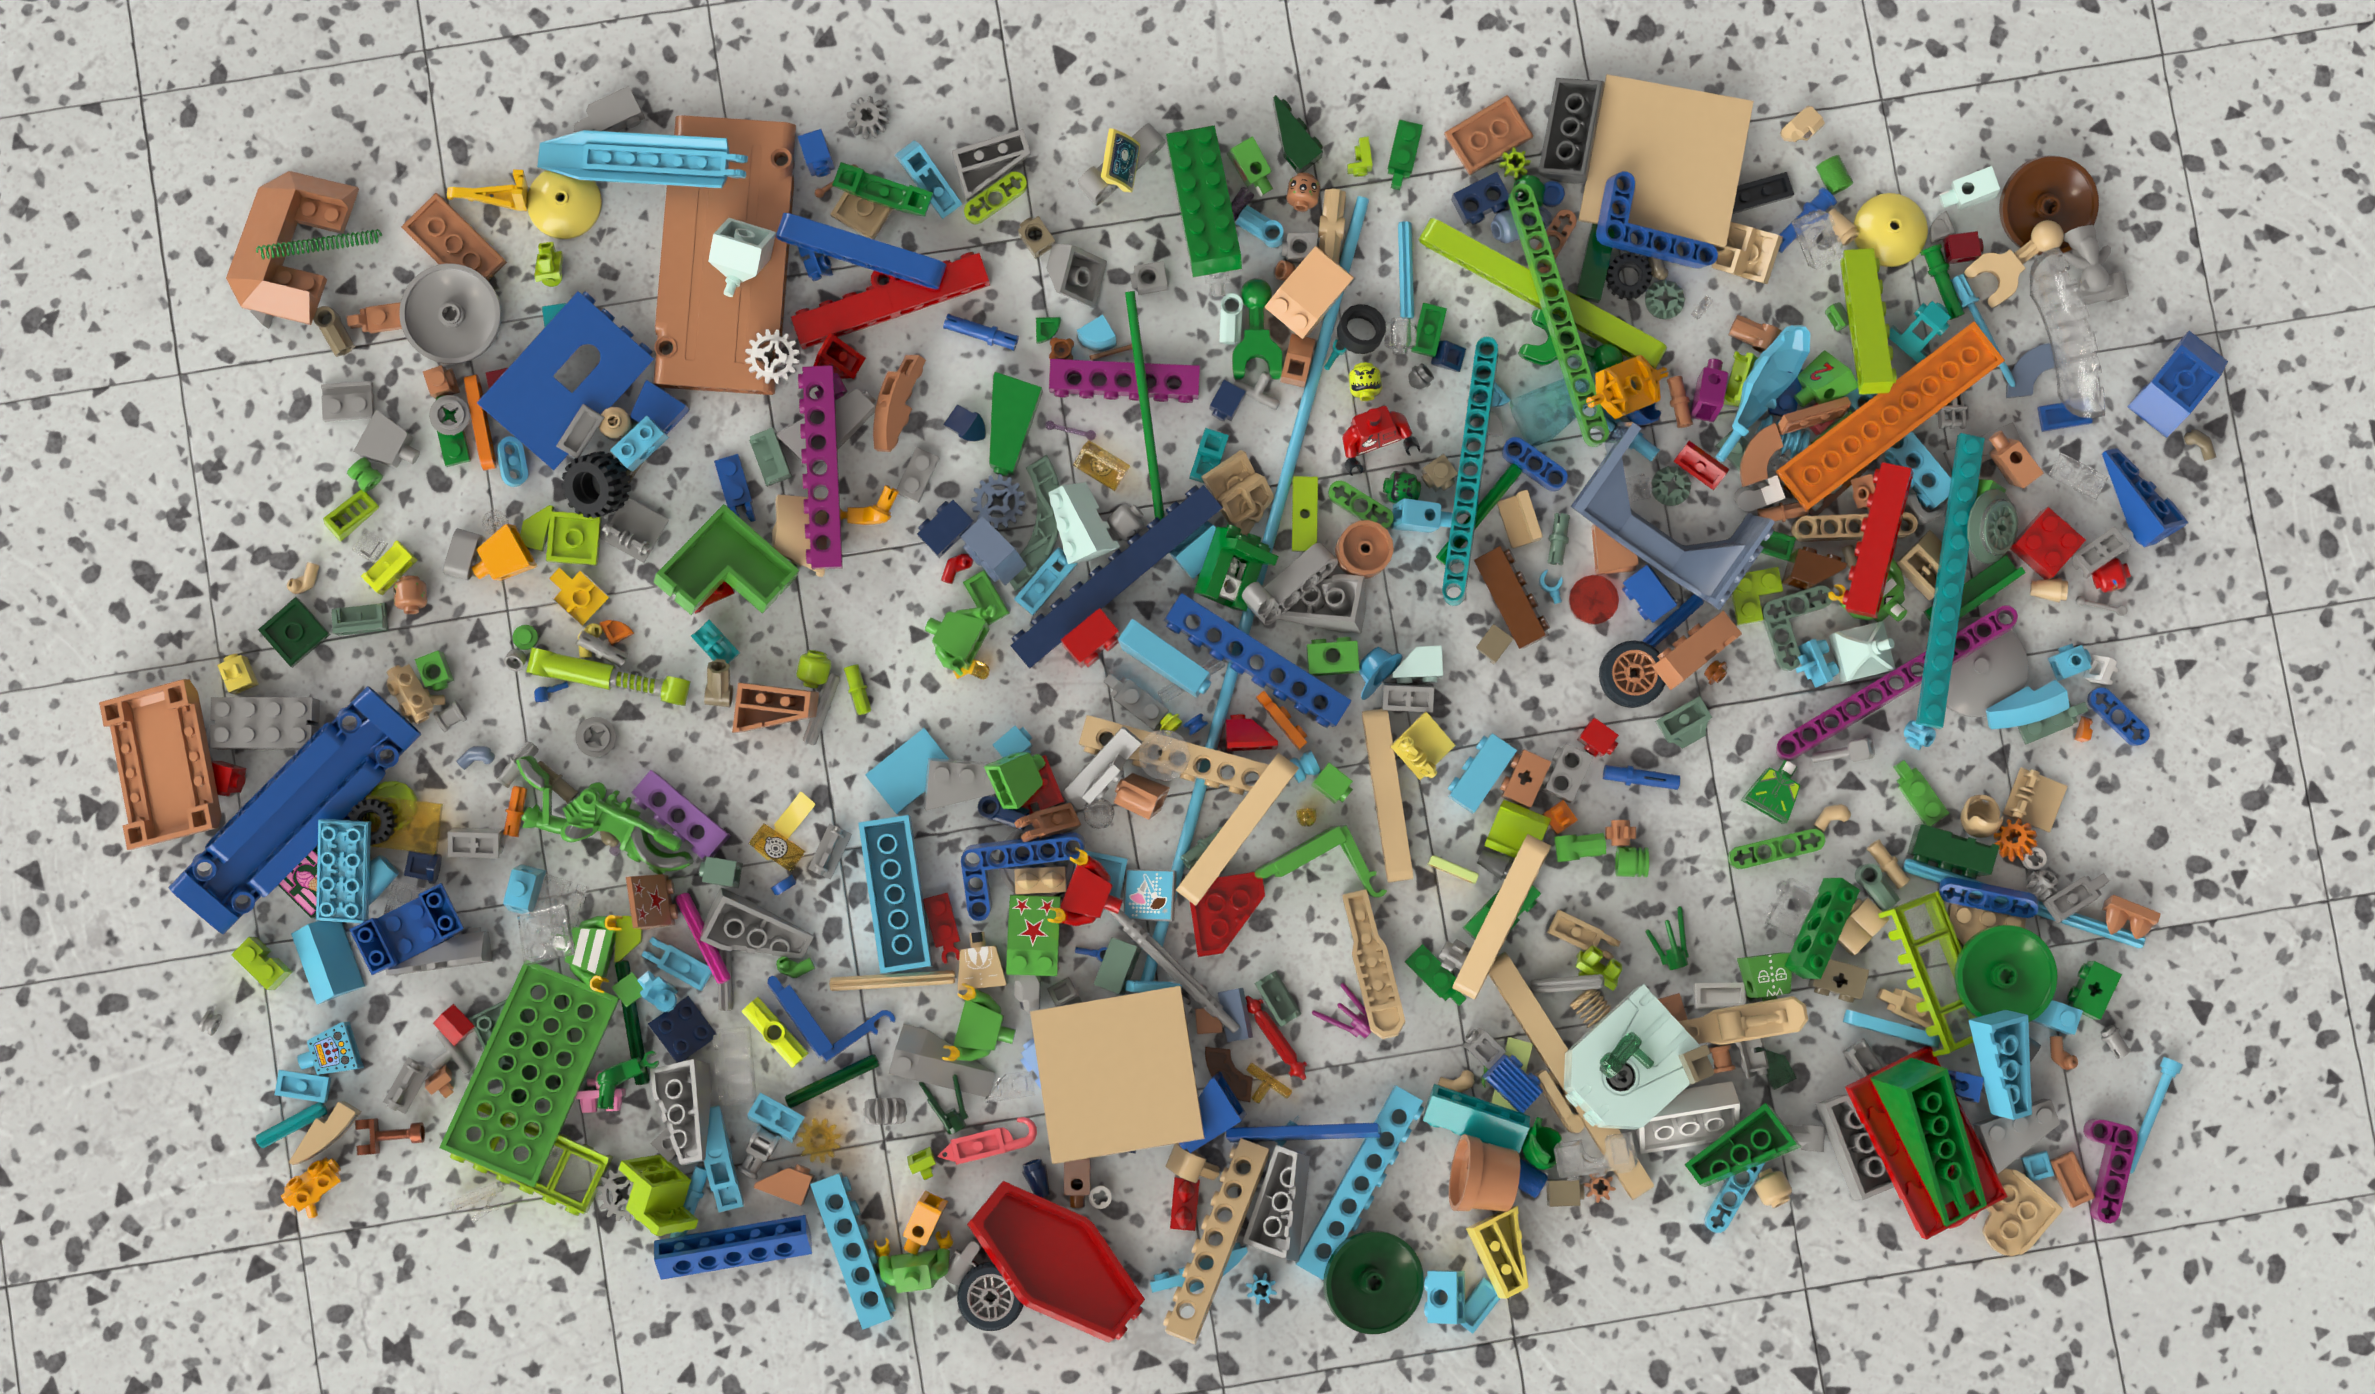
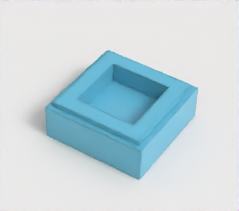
M2047 1151L2021 1157L2026 1177L2032 1182L2054 1176Z

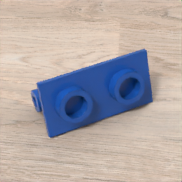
M798 247L801 257L810 255V258L803 261L808 277L812 278V281L820 280L822 278L821 275H833L831 270L832 264L828 256Z

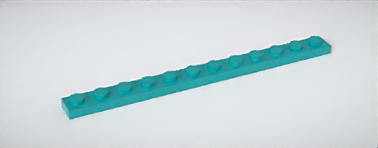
M1964 433L1957 435L1916 724L1941 729L1944 726L1969 552L1968 520L1971 509L1976 502L1985 440L1983 437Z

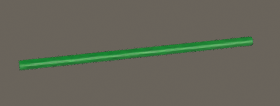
M1135 291L1125 292L1154 515L1155 518L1158 517L1162 520L1165 514Z

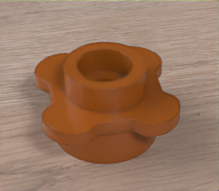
M1055 337L1050 340L1052 347L1049 359L1073 360L1072 348L1074 347V341L1068 338L1065 340Z
M1715 660L1706 669L1704 675L1708 678L1710 685L1715 681L1719 683L1726 676L1727 663L1725 661L1721 663Z

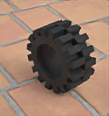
M1632 252L1630 255H1627V253H1623L1621 256L1618 255L1609 265L1605 279L1608 282V290H1612L1611 294L1614 296L1617 294L1621 300L1623 298H1627V300L1637 299L1640 295H1643L1648 289L1653 276L1651 275L1652 268L1648 267L1649 262L1647 260L1644 261L1642 259L1643 256L1640 254L1635 256V253ZM1633 268L1638 274V281L1634 285L1622 283L1619 277L1622 269Z
M368 799L354 805L351 808L353 809L352 812H349L347 816L350 817V820L363 821L364 816L369 812L378 814L381 819L380 828L375 832H371L370 845L387 841L389 836L394 834L395 831L393 829L397 827V823H395L397 816L396 814L393 815L392 811L394 809L392 806L389 807L387 802L380 801V799Z

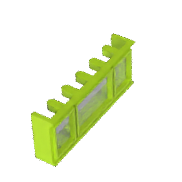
M1939 891L1920 896L1878 913L1879 918L1892 915L1897 929L1888 933L1889 939L1891 941L1901 939L1906 953L1898 956V962L1901 965L1911 963L1916 976L1908 979L1907 985L1910 989L1920 987L1925 1001L1917 1003L1916 1008L1920 1013L1929 1011L1934 1025L1926 1027V1034L1929 1037L1936 1035L1940 1037L1943 1048L1932 1052L1933 1056L1949 1054L1973 1043L1969 1020L1976 1017L1962 1003L1955 985V966L1962 947L1958 942L1954 926L1949 919Z
M488 1103L482 1104L478 1109L479 1116L482 1118L490 1116L492 1106ZM507 1113L502 1118L504 1127H512L516 1122V1117L512 1113ZM536 1123L528 1124L525 1129L526 1135L528 1137L537 1136L540 1130L539 1125ZM473 1127L468 1131L467 1137L470 1141L474 1142L480 1139V1128ZM559 1134L535 1188L469 1160L466 1161L473 1163V1168L479 1172L487 1174L490 1171L497 1174V1180L506 1184H510L512 1181L520 1185L519 1190L530 1195L536 1192L543 1196V1201L552 1205H556L558 1202L566 1206L565 1211L579 1216L580 1213H588L597 1194V1186L601 1185V1177L605 1176L613 1156L601 1154L589 1145H582L571 1140V1137ZM496 1137L491 1142V1148L494 1151H501L505 1146V1140L502 1137ZM519 1147L515 1151V1158L518 1161L526 1160L529 1155L526 1147ZM452 1153L450 1155L451 1159L460 1163H464L466 1160Z

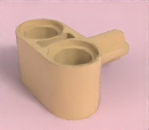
M1179 1143L1174 1144L1165 1166L1179 1177L1197 1183L1199 1176L1215 1180L1220 1174V1168L1217 1165L1206 1162V1158L1196 1151L1189 1153L1187 1149L1183 1150Z

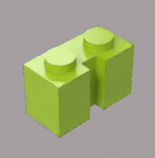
M249 936L231 954L266 990H276L292 973L279 958H269L267 956L271 950L258 937Z

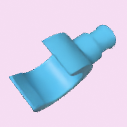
M1547 569L1541 574L1539 585L1542 590L1550 593L1554 604L1561 603L1559 588L1562 585L1563 578L1559 579L1555 587H1548L1544 583V577L1548 572Z

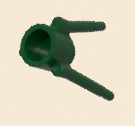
M956 1074L953 1075V1082L959 1107L958 1112L955 1108L944 1112L925 1083L919 1082V1085L928 1097L927 1102L943 1123L948 1135L963 1129L966 1126L964 1120L969 1117L964 1108L960 1084Z

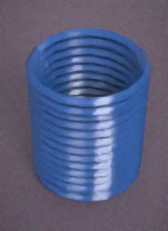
M1520 1159L1518 1188L1531 1197L1536 1198L1547 1182L1548 1175Z

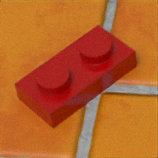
M1690 440L1673 461L1713 491L1730 470Z

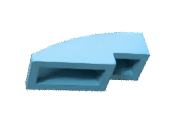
M2056 680L2035 691L2027 686L1986 709L1988 726L1991 729L2011 728L2041 721L2070 708L2068 693Z

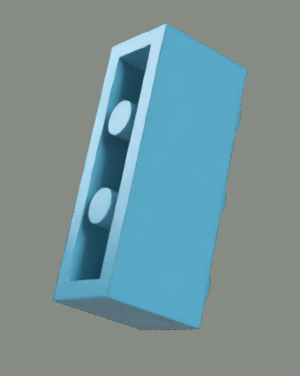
M1493 733L1488 738L1486 736L1482 737L1476 746L1479 752L1475 758L1470 756L1462 767L1465 770L1460 779L1455 777L1448 787V790L1451 791L1448 797L1472 814L1475 813L1517 751Z

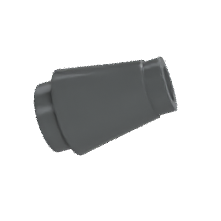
M1483 850L1477 864L1502 880L1506 878L1514 861L1511 860L1512 857Z

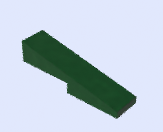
M1598 224L1591 225L1575 293L1580 298L1599 303L1601 300L1612 247L1604 246L1597 240L1596 231ZM1609 227L1608 235L1614 238V231Z

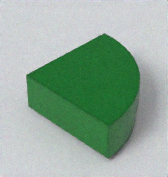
M1061 317L1036 318L1037 344L1044 343L1055 336L1060 327Z

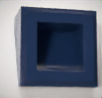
M1447 340L1439 341L1435 358L1432 357L1431 364L1460 372L1466 348Z

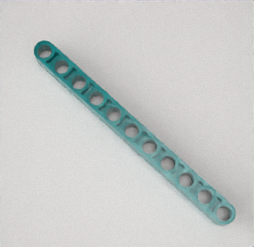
M1492 337L1479 339L1475 348L1442 586L1443 598L1451 606L1460 605L1466 597L1499 356L1498 344ZM1489 346L1494 351L1490 355H1484L1481 353V349ZM1482 370H1487L1491 373L1486 379H1481L1477 376ZM1478 394H1485L1487 396V400L1483 403H1477L1474 401V398ZM1475 418H1481L1484 421V424L1480 427H1473L1470 423ZM1472 442H1477L1481 445L1477 451H1470L1467 447ZM1474 466L1477 468V473L1469 476L1464 473L1466 467ZM1465 490H1470L1474 493V496L1470 500H1464L1461 498V493ZM1463 514L1471 517L1470 522L1467 524H1460L1457 519ZM1458 539H1465L1468 543L1466 547L1458 549L1454 546V542ZM1455 563L1464 565V570L1460 573H1454L1450 568ZM1452 587L1461 590L1460 595L1456 598L1447 595L1448 590Z

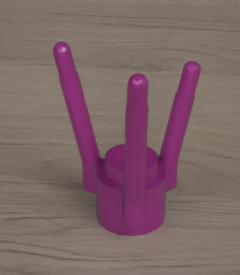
M1341 983V988L1362 1012V1014L1359 1012L1356 1015L1342 1003L1337 1004L1338 1008L1353 1019L1350 1023L1353 1027L1315 1010L1312 1011V1015L1350 1032L1356 1038L1359 1035L1366 1038L1371 1031L1365 1007L1344 983Z

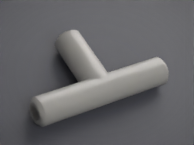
M1266 371L1262 372L1255 387L1241 380L1234 382L1235 386L1246 391V395L1274 410H1277L1280 401L1263 393L1271 378L1270 373Z
M438 1031L436 1036L447 1051L431 1062L433 1068L438 1070L454 1059L464 1074L469 1073L472 1067L456 1045L453 1046Z

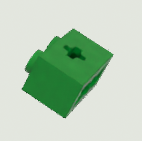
M2096 961L2084 963L2078 972L2080 979L2076 987L2073 986L2067 995V1000H2069L2067 1005L2082 1010L2083 1015L2093 1020H2101L2122 974ZM2089 985H2093V989L2096 990L2094 994H2091V990L2088 989Z

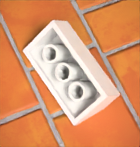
M1733 1082L1684 1089L1644 1127L1635 1129L1640 1154L1712 1143L1740 1123V1102Z

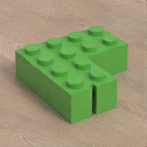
M723 504L656 573L654 583L668 596L671 597L675 594L674 601L692 615L726 581L763 614L778 598L779 594L781 595L796 579L800 570Z

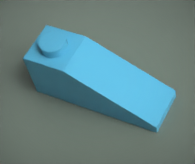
M914 140L895 154V157L917 187L934 193L930 204L942 219L962 205L921 144Z
M2052 1000L2046 1010L2031 1022L2067 1035H2075L2083 1011Z

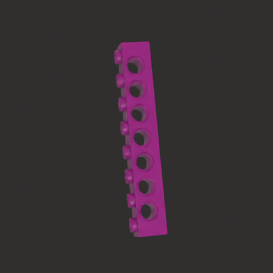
M833 366L802 367L803 373L798 374V387L803 389L804 398L799 399L800 414L805 416V424H800L801 439H806V449H801L802 464H807V474H802L803 489H808V499H804V514H809V524H805V539H810V549H806V563L811 564L812 570L843 569ZM812 388H822L824 390L823 396L820 399L811 398L810 391ZM822 412L825 415L824 421L821 424L812 423L811 416L813 413ZM816 437H823L826 440V445L822 449H815L812 447V441ZM817 462H824L827 464V470L823 474H816L813 471L814 465ZM818 487L828 489V496L825 499L819 500L815 498L814 492ZM819 512L829 514V521L824 525H820L815 521V517ZM820 537H828L831 541L829 548L826 550L817 548L816 543Z

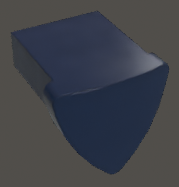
M958 404L943 424L949 430L958 434L960 438L967 441H980L986 437L985 424L981 415L977 412L972 413Z
M409 851L404 876L428 880L430 884H435L440 873L441 854L428 855Z

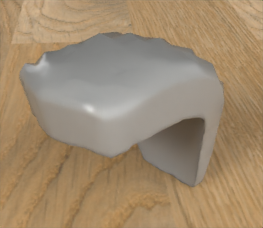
M1916 494L1908 495L1905 511L1914 515L1918 524H1927L1944 513L1943 509L1925 512L1920 506Z

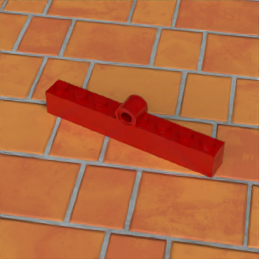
M968 252L961 255L959 260L953 262L950 260L942 261L946 264V268L939 289L928 288L873 271L871 274L872 285L867 287L865 292L859 294L850 292L843 295L841 300L835 302L827 300L820 303L818 308L812 310L803 308L796 311L794 316H791L802 349L824 343L829 333L838 338L990 286L980 253ZM882 278L889 279L886 285L879 284Z

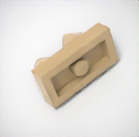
M1065 866L1014 869L1015 894L1066 892Z

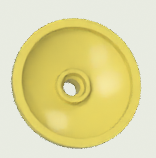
M548 170L542 172L533 181L527 195V209L534 225L544 234L557 239H572L586 233L596 223L602 207L601 193L595 181L578 180ZM559 195H565V199L562 202L557 201Z
M1895 193L1880 194L1869 199L1859 209L1853 223L1857 226L1856 230L1859 232V235L1854 239L1857 248H1874L1875 258H1879L1880 266L1897 267L1913 260L1923 249L1928 235L1927 221L1920 207L1908 197ZM1890 223H1896L1898 225V229H1892L1890 227Z

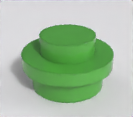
M521 625L513 632L512 639L519 649L529 650L537 644L538 633L530 625Z

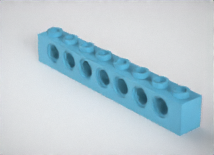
M1396 1085L1394 1086L1374 1123L1379 1124L1381 1134L1386 1131L1392 1133L1393 1142L1388 1146H1383L1379 1141V1137L1364 1139L1299 1255V1262H1295L1297 1266L1322 1280L1324 1279L1325 1269L1331 1255L1346 1240L1350 1231L1355 1232L1362 1220L1359 1218L1362 1209L1368 1210L1374 1199L1371 1193L1375 1186L1380 1188L1387 1176L1384 1173L1388 1163L1393 1165L1399 1154L1396 1150L1399 1143H1405L1412 1131L1408 1128L1413 1119L1417 1121L1422 1114L1424 1107L1421 1106L1423 1102L1421 1099ZM1397 1109H1402L1406 1115L1405 1120L1400 1124H1396L1392 1120V1114ZM1371 1154H1378L1381 1158V1163L1376 1168H1370L1367 1165V1158ZM1359 1176H1364L1368 1179V1186L1364 1190H1357L1355 1188L1354 1182ZM1350 1198L1355 1200L1356 1208L1354 1211L1347 1213L1343 1211L1342 1203ZM1334 1221L1343 1223V1231L1338 1235H1333L1329 1231L1330 1224ZM1326 1243L1330 1245L1331 1252L1327 1257H1320L1317 1254V1248L1320 1244Z

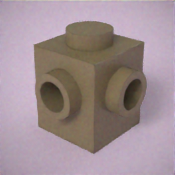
M1444 454L1423 467L1421 472L1423 474L1421 476L1423 482L1429 489L1433 488L1435 493L1441 488L1445 491L1456 483L1454 479L1458 475Z

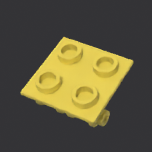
M1425 711L1390 747L1415 776L1421 780L1424 776L1429 778L1435 777L1437 774V767L1435 765L1456 745Z

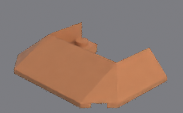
M288 171L258 188L226 276L242 308L256 310L308 325L312 324L327 282L325 276L283 266L287 254L285 245L283 246L284 257L281 254L280 246L278 247L279 258L276 255L275 246L273 248L275 258H272L269 247L270 258L268 259L264 248V260L261 257L260 249L256 253V248L258 245L261 247L265 245L267 247L268 244L272 246L273 243L277 245V243L282 244L285 242L287 244L288 241L291 242L298 223L344 234L359 188Z

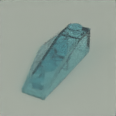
M1592 367L1589 369L1596 388L1595 373L1597 372ZM1564 379L1511 400L1508 405L1524 440L1534 448L1551 441L1576 418ZM1577 381L1575 383L1577 391L1581 393L1586 392L1587 386L1584 382ZM1588 405L1583 406V411L1588 407Z

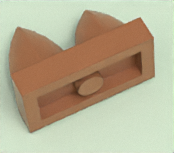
M2116 895L2106 899L2102 910L2106 911V924L2111 935L2118 932L2125 925L2126 921L2129 920L2135 939L2144 937L2152 926L2159 922L2161 915L2159 912Z

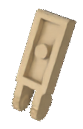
M1557 910L1547 933L1584 951L1588 950L1592 945L1597 947L1601 939L1614 947H1619L1621 941L1605 934L1603 930L1561 910ZM1601 950L1603 958L1607 960L1614 958L1610 952Z
M1540 1070L1534 1074L1540 1080L1541 1084L1539 1087L1543 1090V1094L1564 1127L1567 1128L1566 1130L1571 1133L1581 1132L1585 1128V1124L1581 1121L1580 1115L1573 1114L1570 1110L1572 1104L1567 1100L1566 1095H1561L1556 1086L1559 1084L1555 1076L1546 1070Z

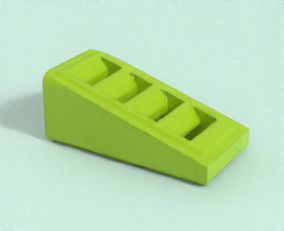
M361 489L325 516L323 521L325 526L341 542L369 518L379 506L367 492H363ZM360 499L368 506L366 510L358 503ZM352 506L360 513L358 516L350 509ZM344 513L350 517L351 521L349 523L342 516ZM338 520L343 527L340 529L334 522Z

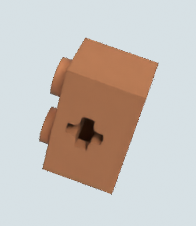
M1522 750L1520 754L1516 753L1510 764V767L1514 768L1511 776H1505L1500 786V790L1503 791L1501 797L1530 809L1551 761L1527 750ZM1524 772L1528 773L1527 778L1530 782L1520 784L1521 778L1518 775H1522Z

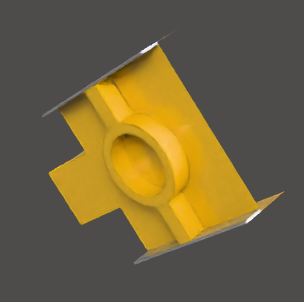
M558 568L549 578L561 589L553 600L582 627L609 598L581 570L572 579L561 568Z

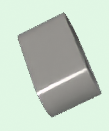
M457 528L452 536L444 562L443 573L470 580L473 574L472 566L476 564L479 555L477 548L482 545L483 536Z

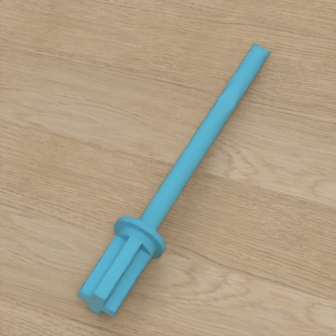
M1964 274L1954 277L1951 281L1962 303V309L1969 308L1978 327L2000 353L1975 305L1980 300L1979 297L1976 298ZM2002 362L1999 366L2010 386L2015 387L2016 383L2007 364Z

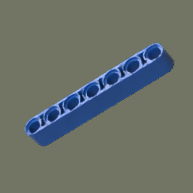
M783 213L775 236L782 242L932 289H939L946 268V264L940 260L790 213Z

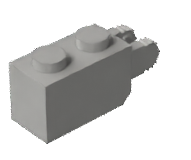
M627 86L589 104L586 110L588 117L581 119L580 122L577 121L573 126L575 133L583 130L618 132L626 127L634 128L638 126L641 120L645 119V116L631 88Z

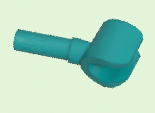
M1339 339L1333 342V352L1324 366L1326 370H1330L1339 355H1343L1347 350L1346 348L1343 350L1336 349L1335 345Z

